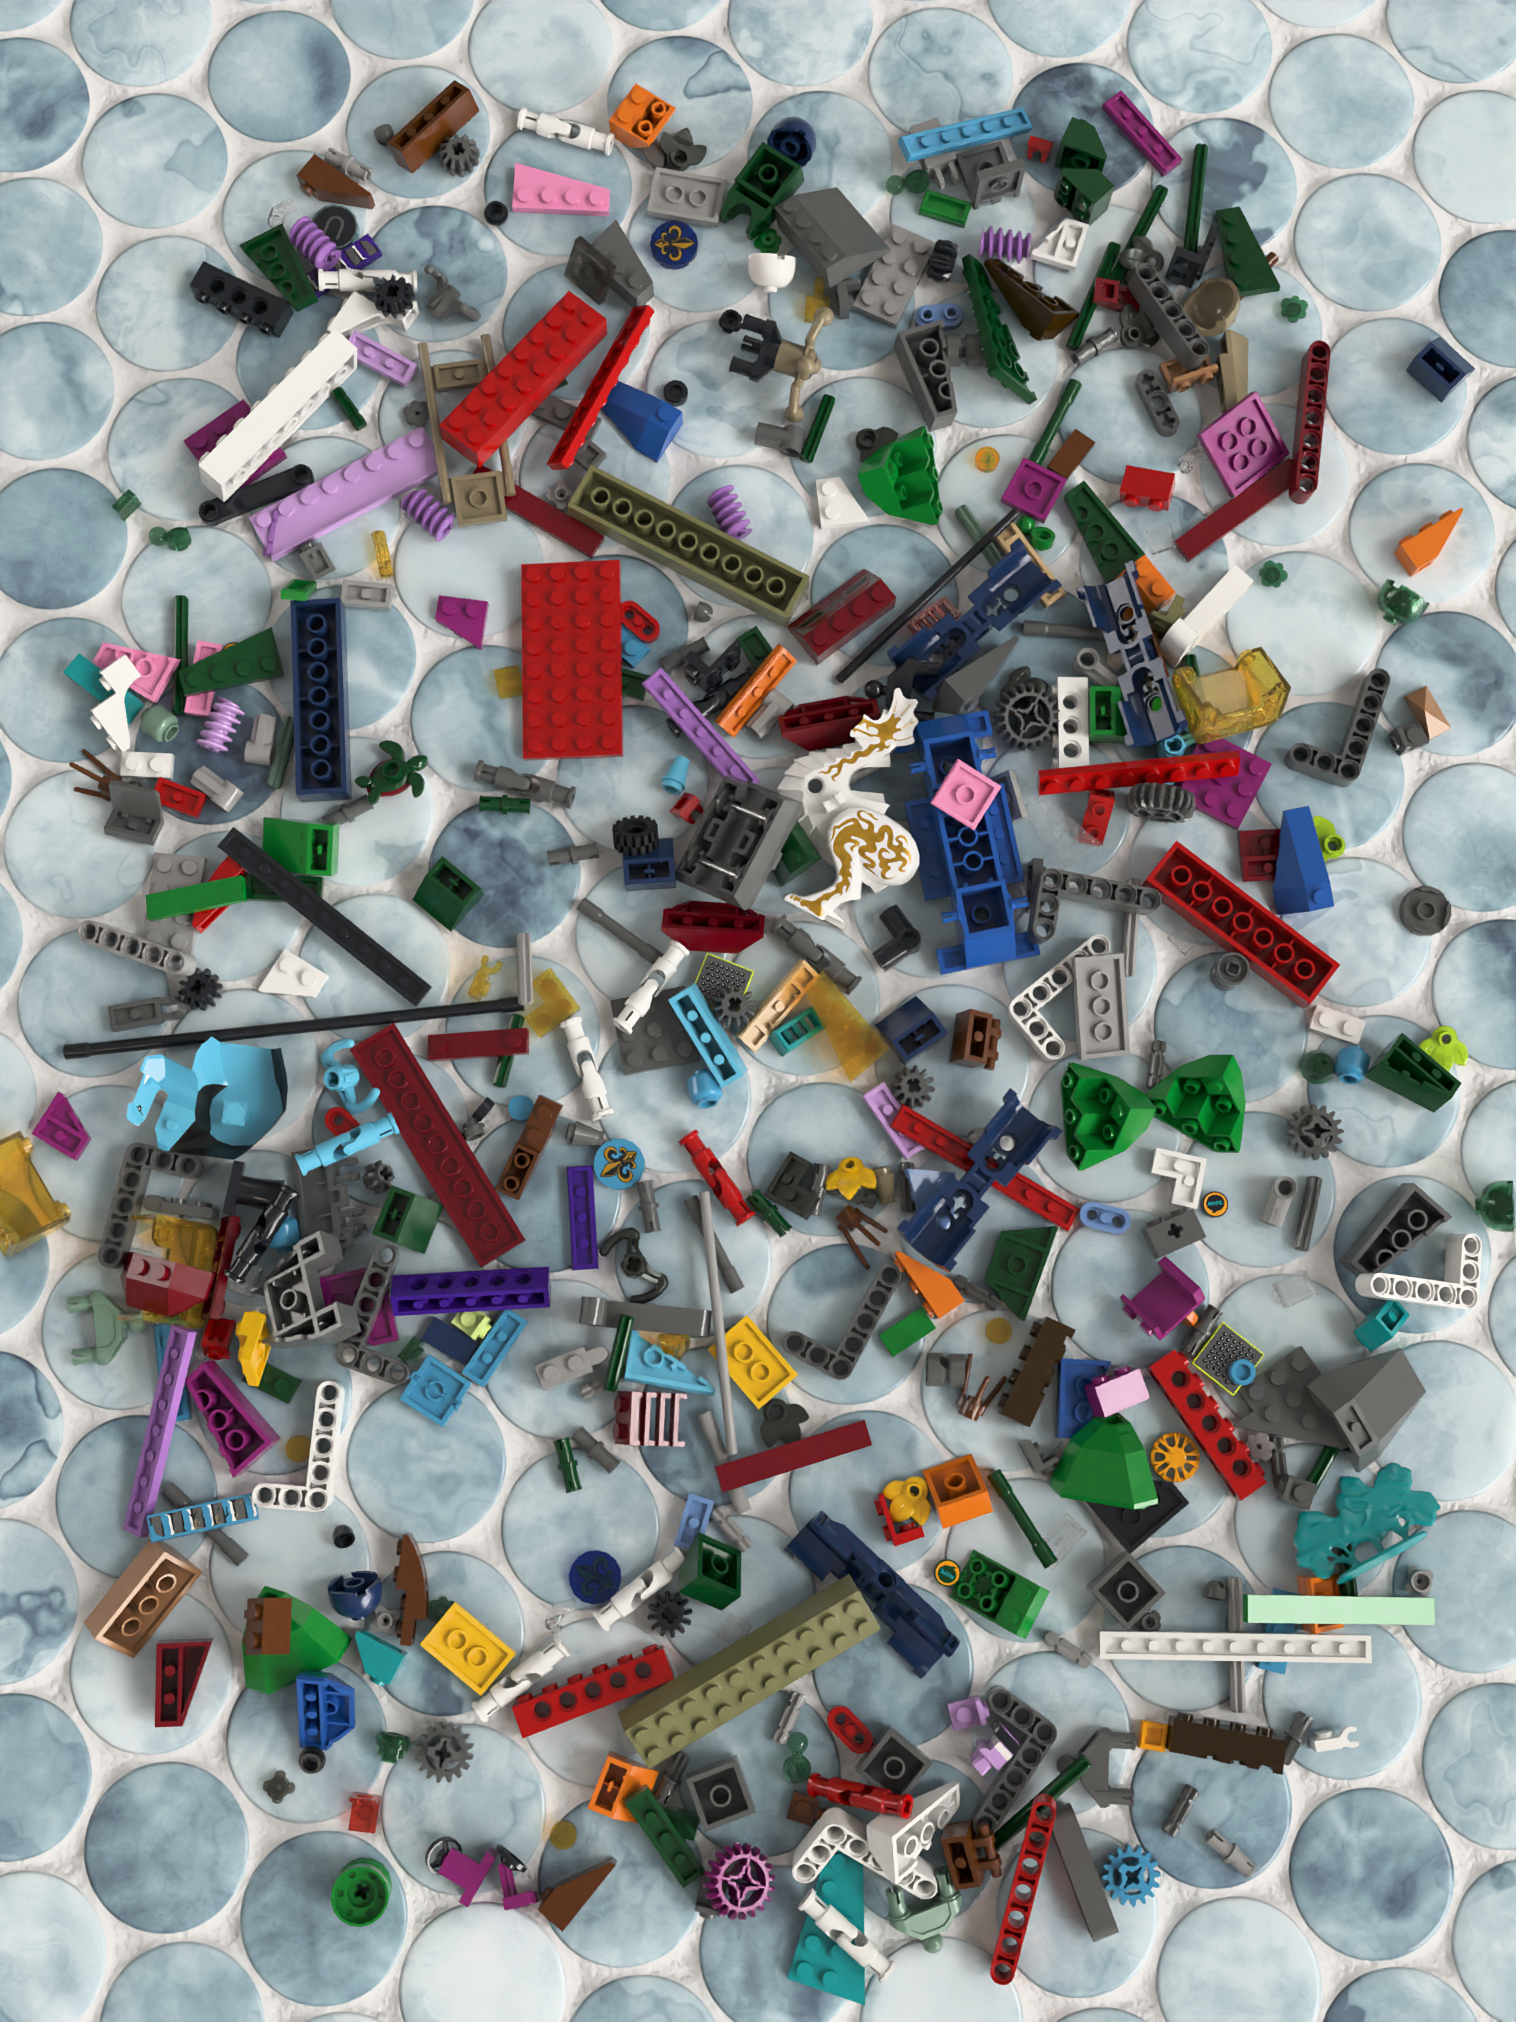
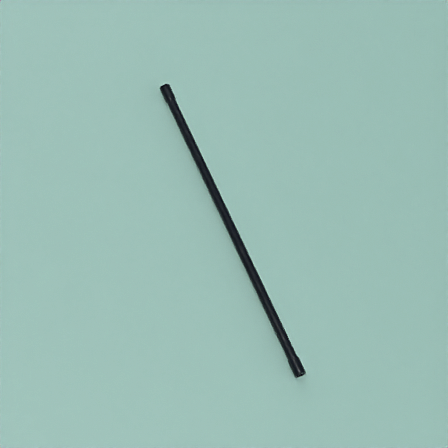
M518 996L490 1001L96 1043L65 1044L63 1053L65 1059L69 1060L87 1058L94 1055L197 1045L205 1043L210 1037L219 1042L487 1013L525 1011L524 1005H519Z

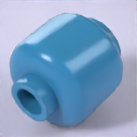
M1349 1045L1338 1051L1334 1072L1341 1082L1350 1085L1358 1084L1366 1079L1364 1076L1368 1072L1371 1058L1362 1047Z
M705 1068L694 1071V1075L687 1080L691 1102L704 1109L717 1105L723 1092L713 1073Z
M288 1215L269 1244V1248L277 1249V1253L293 1250L292 1246L300 1241L296 1218Z

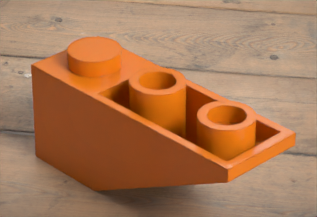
M1462 507L1455 512L1448 510L1439 517L1440 521L1432 524V522H1429L1418 530L1419 534L1414 537L1410 534L1398 542L1400 546L1394 554L1410 577L1430 566L1438 557L1463 512Z
M900 1251L894 1253L896 1257L893 1260L894 1264L899 1267L901 1274L906 1272L911 1280L908 1282L909 1287L915 1295L920 1293L925 1301L922 1306L930 1317L935 1316L936 1319H939L965 1302L949 1278Z

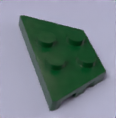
M1057 1226L1000 1232L983 1281L1021 1321H1025L1058 1230Z

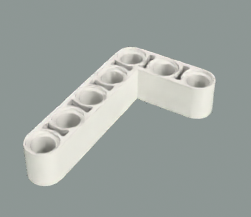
M1234 565L1184 620L1179 618L1167 631L1159 645L1163 658L1175 668L1182 661V658L1188 655L1248 590L1254 580L1237 565Z
M1098 934L1088 939L1013 999L1007 1008L1009 1020L1045 1062L1052 1063L1057 1061L1064 1054L1065 1044L1038 1010L1073 983L1071 957L1107 954L1110 951V941L1104 935ZM1095 942L1100 943L1103 947V952L1095 953L1092 950L1091 944ZM1056 973L1061 974L1065 980L1064 984H1056L1052 979V975ZM1033 990H1042L1045 994V999H1035ZM1022 1005L1025 1008L1026 1014L1024 1016L1016 1015L1013 1011V1006ZM1030 1025H1039L1042 1029V1034L1040 1036L1031 1034L1029 1030ZM1047 1044H1054L1058 1048L1056 1056L1047 1053Z
M1473 1233L1453 1234L1447 1239L1444 1282L1386 1273H1362L1356 1279V1290L1361 1296L1449 1309H1472L1476 1307L1479 1300L1482 1242Z
M324 1381L318 1386L306 1485L275 1482L259 1484L252 1492V1500L257 1506L319 1512L330 1507L334 1496L345 1390L341 1383L337 1381ZM329 1385H333L337 1390L336 1397L332 1400L325 1396V1390ZM327 1411L332 1413L334 1421L329 1427L325 1426L322 1422V1416ZM323 1438L328 1439L331 1443V1448L327 1453H323L319 1448V1443ZM320 1465H324L328 1470V1475L324 1480L319 1479L316 1475V1470ZM265 1487L269 1488L272 1492V1498L269 1502H265L261 1498V1491ZM291 1489L298 1493L296 1504H291L287 1500V1494ZM316 1492H321L325 1497V1502L321 1507L313 1502V1496Z
M830 1808L825 1811L793 1853L792 1875L800 1883L813 1881L837 1850H840L886 1879L888 1877L868 1850L867 1824L840 1808ZM918 1855L916 1857L918 1862L916 1867L897 1885H900L918 1898L930 1899L937 1893L936 1867Z

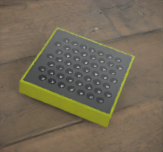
M707 953L695 983L713 1010V1007L720 1006L714 1002V998H723L720 994L721 989L730 993L729 985L734 986V992H738V988L744 986L742 995L746 994L754 971ZM734 1001L730 1002L729 1010L733 1012V1009H735V1012H738L740 1003L737 1001L736 1004H734Z
M1221 1322L1190 1363L1227 1393L1234 1396L1242 1385H1236L1229 1379V1365L1234 1360L1246 1359L1256 1367L1265 1354L1227 1324Z

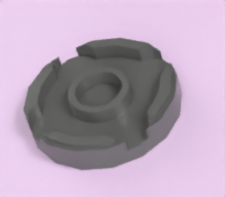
M1420 886L1409 891L1403 897L1399 906L1400 919L1411 933L1418 936H1432L1441 932L1448 925L1451 918V904L1449 900L1447 901L1444 896L1445 894L1439 889L1431 886Z

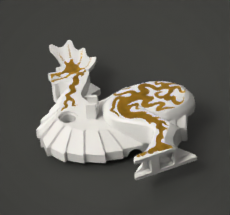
M900 688L894 690L891 708L889 711L883 709V714L879 720H872L864 715L862 721L851 730L850 736L855 738L856 743L844 744L843 748L827 749L826 753L809 752L808 756L794 759L795 763L784 773L786 776L777 788L781 795L801 802V813L797 819L819 855L836 870L834 883L826 889L806 896L790 893L785 895L783 899L843 930L846 924L834 910L843 902L861 899L862 882L867 886L870 885L874 893H879L887 886L907 883L919 867L920 855L913 837L900 824L885 815V812L891 805L885 803L884 794L851 791L850 779L854 772L864 767H891L890 754L898 746H907L915 742L913 730L918 724V719L914 716L913 712L918 701L905 698ZM814 779H819L822 782V790L818 793H812L809 788L811 781Z

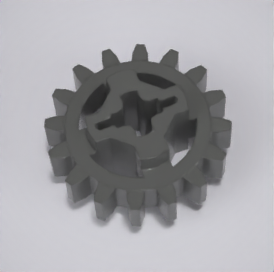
M1312 1104L1309 1110L1306 1106L1300 1108L1301 1114L1297 1111L1292 1114L1295 1120L1287 1121V1125L1292 1127V1129L1286 1131L1285 1134L1292 1136L1288 1145L1295 1144L1297 1146L1294 1153L1303 1151L1304 1159L1312 1154V1159L1318 1160L1320 1154L1323 1158L1329 1157L1328 1151L1332 1153L1337 1151L1334 1144L1342 1143L1343 1140L1338 1138V1135L1344 1133V1130L1337 1128V1125L1342 1121L1341 1119H1333L1336 1112L1326 1113L1325 1105L1317 1110V1105ZM1308 1116L1306 1125L1299 1127L1301 1121ZM1322 1119H1324L1329 1126H1327V1125L1322 1121ZM1314 1128L1315 1131L1324 1133L1315 1136V1134L1306 1131ZM1327 1137H1330L1328 1143L1323 1148H1321V1146L1323 1145V1140ZM1300 1138H1302L1308 1144V1146H1306Z
M440 1721L437 1723L436 1730L431 1725L427 1728L429 1735H420L419 1739L423 1744L415 1746L416 1750L421 1751V1754L415 1757V1761L423 1762L419 1768L420 1771L425 1769L429 1771L426 1778L429 1779L434 1774L436 1775L437 1783H440L443 1777H446L449 1783L452 1781L453 1774L457 1778L462 1776L461 1768L468 1770L470 1765L466 1760H472L474 1754L469 1753L468 1750L473 1748L474 1743L466 1742L470 1736L469 1733L464 1735L460 1733L463 1726L459 1725L456 1729H453V1722L449 1721L447 1726L443 1727ZM442 1734L441 1741L429 1743L433 1737ZM453 1737H455L459 1741L461 1747H457V1745L453 1741ZM446 1743L447 1751L451 1752V1754H448L443 1761V1754L438 1750ZM428 1756L433 1758V1760L436 1763V1767L431 1764ZM460 1761L457 1766L447 1770L448 1763Z

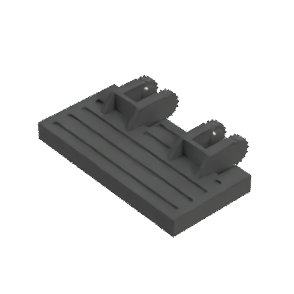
M340 1144L335 1150L343 1149L342 1145ZM313 1149L292 1152L295 1188L301 1195L297 1199L301 1238L304 1239L320 1230L339 1237L341 1249L355 1247L354 1236L343 1237V1235L367 1230V1225L360 1223L346 1227L345 1218L362 1216L365 1214V1209L357 1208L340 1211V1208L350 1206L348 1184H337L361 1179L360 1173L352 1172L340 1175L339 1167L353 1166L359 1163L358 1157L344 1158L326 1167L321 1165L308 1171L307 1175L303 1176L294 1155H302Z

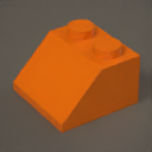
M1143 555L1135 561L1136 569L1139 573L1136 583L1148 618L1152 610L1158 612L1168 605L1176 592L1147 556ZM1126 569L1116 579L1123 576ZM1132 608L1126 609L1123 613L1124 621H1129L1133 617Z
M972 1454L922 1471L943 1529L993 1512L988 1490Z

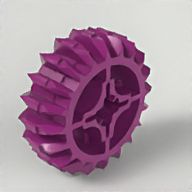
M734 1842L732 1848L729 1845L723 1846L724 1854L719 1851L715 1852L716 1862L708 1861L712 1870L711 1872L708 1870L704 1872V1875L710 1877V1880L704 1882L703 1887L711 1890L705 1896L709 1900L713 1899L711 1907L713 1909L719 1908L718 1914L721 1916L728 1915V1918L731 1920H735L738 1916V1919L742 1921L746 1919L747 1914L752 1918L756 1917L755 1908L763 1911V1900L766 1902L771 1901V1898L767 1896V1892L775 1890L774 1886L769 1885V1881L775 1880L776 1877L768 1873L773 1869V1865L766 1863L768 1856L764 1853L760 1854L759 1847L754 1846L751 1849V1844L746 1842L742 1846L740 1843ZM738 1859L730 1872H725L726 1868ZM749 1862L753 1864L756 1870L757 1880H753L751 1877ZM732 1878L737 1880V1878H743V1880L749 1883L736 1884V1882L731 1881L730 1879ZM722 1882L728 1885L729 1901L723 1894ZM754 1890L747 1900L741 1902L748 1891Z

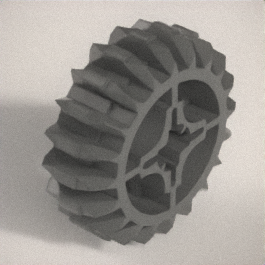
M1028 683L1026 689L1023 684H1018L1017 691L1014 687L1008 688L1010 696L1006 693L1000 695L1004 703L998 701L995 703L1001 709L1000 712L993 711L992 713L993 716H999V720L994 721L993 726H1001L996 731V734H1005L1002 742L1007 743L1011 740L1010 748L1015 749L1019 744L1020 751H1025L1026 747L1030 751H1034L1035 743L1038 747H1043V739L1046 741L1052 740L1048 733L1057 732V729L1052 727V725L1060 721L1058 718H1054V714H1058L1060 710L1052 709V706L1057 701L1056 699L1048 701L1051 693L1046 691L1042 694V686H1037L1034 690L1033 683ZM1024 696L1031 697L1030 701L1026 702L1021 709L1012 706L1019 698ZM1037 702H1039L1043 709L1044 720L1037 715V708L1039 706ZM1029 712L1030 714L1028 716H1030V719L1034 721L1023 722L1024 719H1022V715L1018 713ZM1008 715L1013 716L1016 721L1015 733L1009 725ZM1035 726L1040 728L1035 735L1021 738L1029 727Z
M1156 782L1139 783L1132 786L1129 791L1127 809L1131 814L1142 819L1165 822L1167 824L1183 823L1191 820L1193 817L1196 798L1193 793L1182 787Z

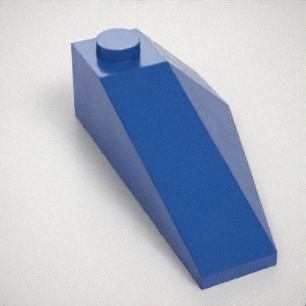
M620 381L611 389L606 404L601 408L604 414L614 422L617 429L627 437L635 450L658 463L683 425L682 411L662 399Z
M1309 806L1283 811L1279 836V854L1275 865L1277 867L1275 882H1273L1272 886L1276 915L1310 912L1333 907L1334 901L1331 884Z

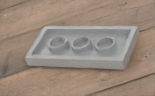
M893 224L885 240V243L890 248V252L875 260L854 302L852 310L896 329L928 266L936 242Z
M155 852L149 894L204 883L207 859L205 857ZM146 909L142 937L194 955L197 930L192 926L195 913L150 921L147 919Z
M1124 953L1071 957L1078 1059L1086 1060L1130 1055Z

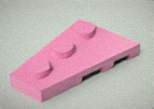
M103 642L92 663L102 670L122 655H126L141 674L129 688L150 701L157 703L181 660Z

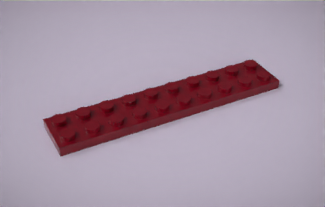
M390 1024L350 1048L371 1086L380 1090L378 1096L386 1111L388 1113L391 1112L401 1136L480 1267L483 1268L525 1242L526 1239L465 1138L460 1133V1130L396 1024Z

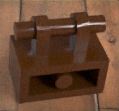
M974 1009L956 1013L950 1063L969 1068L985 1065V1070L993 1071L995 1061H998L999 1057L997 1045L1002 1030H1000V1020L993 1019V1014Z
M249 1598L247 1600V1610H244V1619H247L246 1635H243V1644H246L245 1655L290 1654L292 1598Z
M972 1820L948 1823L944 1828L940 1841L955 1890L981 1887L987 1870L991 1871L993 1878L1002 1876L1000 1867L1002 1865L1001 1857L996 1853L994 1833L990 1831L987 1822H981L977 1825L979 1830L977 1835L973 1829ZM980 1847H984L986 1857L982 1856Z

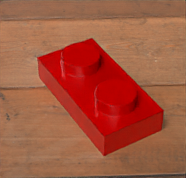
M162 777L158 778L154 788L160 794L161 806L196 819L199 818L208 798L202 792Z

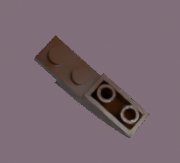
M541 1094L538 1096L495 1190L517 1200L521 1198L555 1129L554 1126L564 1106L563 1104Z
M406 1533L403 1534L402 1539H398L396 1555H400L399 1566L394 1568L393 1582H397L396 1589L407 1590L406 1594H402L400 1610L404 1611L403 1621L398 1623L397 1638H401L400 1645L411 1646L415 1642L417 1619L425 1620L428 1618L429 1585L419 1546L413 1535Z

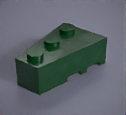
M1403 1033L1398 1035L1383 1049L1364 1076L1433 1113L1448 1102L1462 1084Z

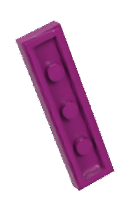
M1119 91L1103 103L1102 109L1162 177L1182 163L1183 159L1122 91Z

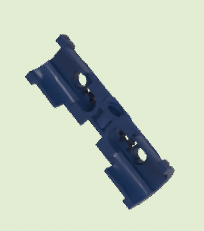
M1019 538L1010 545L1011 551L987 571L989 578L967 596L974 606L956 621L947 613L929 630L924 626L900 648L894 645L887 651L888 658L895 669L909 656H915L917 661H929L930 656L933 654L942 655L944 661L939 665L938 678L928 676H916L913 678L912 689L923 699L930 701L938 694L936 688L980 649L977 642L992 630L993 627L1000 632L1045 593L1053 594L1062 586L1057 579L1053 580L1045 576L1032 562L1024 543ZM1008 589H1014L1018 593V598L1014 601H1008L1004 598V592ZM999 598L1003 605L998 607L997 615L990 614L988 616L987 607L995 608L999 604V600H997ZM959 639L960 648L952 647L949 650V655L951 656L948 657L945 650L950 647V640L956 641Z
M1131 560L1125 563L1126 571L1118 579L1106 585H1082L1076 588L1079 599L1085 600L1093 628L1102 629L1109 654L1113 655L1119 652L1122 654L1127 673L1117 678L1125 702L1119 701L1117 703L1128 734L1123 737L1127 747L1139 748L1154 745L1176 736L1187 727L1188 722L1182 709L1178 711L1161 657L1157 658L1153 644L1150 641L1153 633L1136 583L1139 573L1135 562ZM1132 608L1133 617L1129 621H1124V611ZM1133 630L1138 633L1134 641L1131 640L1134 637ZM1149 677L1154 678L1151 682L1152 688L1146 685L1149 682ZM1156 698H1161L1163 700L1162 708L1154 711L1152 708L1153 701Z
M1011 1088L1002 1098L1004 1105L987 1124L983 1135L967 1153V1156L974 1163L964 1176L958 1181L950 1174L936 1193L928 1197L911 1220L908 1222L904 1219L897 1227L898 1233L912 1248L944 1271L951 1272L957 1262L954 1258L976 1232L973 1229L974 1226L990 1208L981 1198L996 1180L1006 1187L1024 1164L1030 1165L1049 1140H1056L1063 1132L1056 1125L1053 1126L1042 1120L1040 1121L1024 1108L1017 1097V1093ZM1004 1136L1010 1137L1013 1140V1148L1009 1151L1003 1150L1000 1146V1139ZM994 1147L1005 1158L1003 1160L1002 1156H999L994 1162L995 1166H997L996 1169L994 1167L988 1169L985 1158L990 1159L996 1154L992 1150ZM954 1197L957 1199L963 1197L962 1203L965 1206L964 1208H957L953 1214L944 1210L945 1207L950 1210L955 1205ZM940 1215L948 1217L950 1221V1226L946 1230H941L936 1225V1219Z
M822 1510L785 1547L784 1550L792 1558L796 1556L821 1581L830 1572L839 1580L850 1574L857 1588L877 1605L872 1612L895 1632L887 1644L913 1667L912 1671L920 1679L927 1674L943 1654L949 1658L958 1648L960 1640L947 1629L941 1615L850 1529L841 1523L833 1521Z

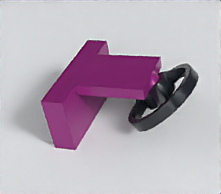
M441 1837L428 1848L425 1855V1863L433 1874L443 1875L464 1888L465 1891L459 1902L469 1907L495 1861L498 1852L489 1847L481 1863H478L462 1853L461 1845L456 1839ZM448 1842L455 1843L457 1845V1849L452 1847L449 1850ZM443 1843L442 1849L437 1853L436 1860L430 1864V1856L433 1850Z
M498 1844L495 1849L501 1857V1864L497 1865L504 1895V1899H502L504 1910H514L539 1903L537 1891L517 1894L513 1871L525 1873L528 1868L513 1853L501 1844Z

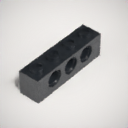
M204 261L189 285L194 298L204 305L209 303L215 306L222 314L228 315L230 313L236 316L243 324H252L268 336L273 334L280 338L294 314L289 302ZM219 289H224L220 293H215ZM245 299L244 302L236 304L238 300ZM260 310H266L263 314H257Z

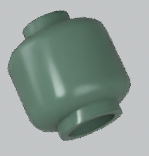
M161 705L147 708L141 715V730L159 743L171 741L179 731L178 718Z

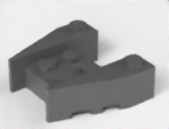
M319 1230L298 1241L292 1247L294 1251L286 1258L282 1257L276 1263L277 1267L267 1277L263 1276L251 1288L252 1293L265 1296L273 1332L272 1335L262 1340V1344L286 1349L338 1343L361 1332L355 1307L335 1302L327 1307L325 1306L318 1273L344 1260L339 1237Z

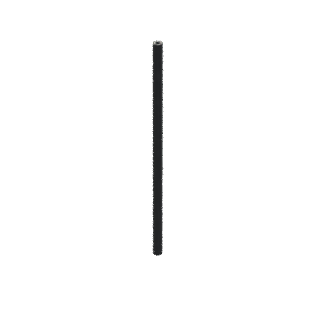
M1013 508L836 675V680L840 684L844 683L1020 516L1018 511Z

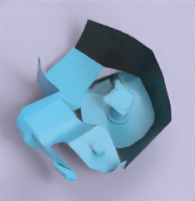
M210 1037L196 1052L192 1070L161 1054L148 1056L140 1068V1071L143 1072V1078L133 1103L128 1104L126 1118L131 1123L140 1126L145 1120L158 1090L163 1089L169 1096L165 1101L155 1127L157 1148L174 1153L235 1160L260 1141L286 1112L288 1083L281 1047L267 1049L219 1042Z

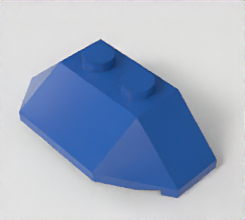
M304 1670L297 1674L296 1678L300 1748L315 1746L327 1751L334 1742L340 1740L355 1728V1689L332 1673L319 1670Z

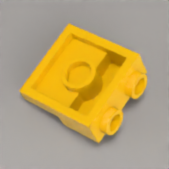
M249 1311L244 1313L242 1321H238L236 1325L235 1335L240 1342L238 1361L241 1362L242 1374L245 1375L248 1385L258 1387L272 1347L262 1344V1340L270 1336L271 1332L265 1314L258 1311Z

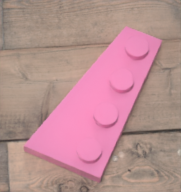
M515 163L513 212L609 216L610 189Z

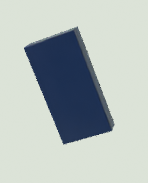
M437 1317L433 1318L421 1339L464 1365L468 1364L480 1342L473 1340L470 1336Z

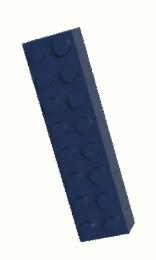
M341 598L309 599L306 601L292 600L290 601L296 795L301 802L352 800L346 608Z

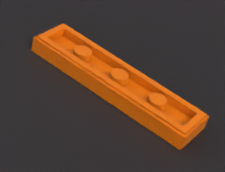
M777 644L716 718L715 722L734 738L760 707L769 692L779 684L797 660L785 648Z

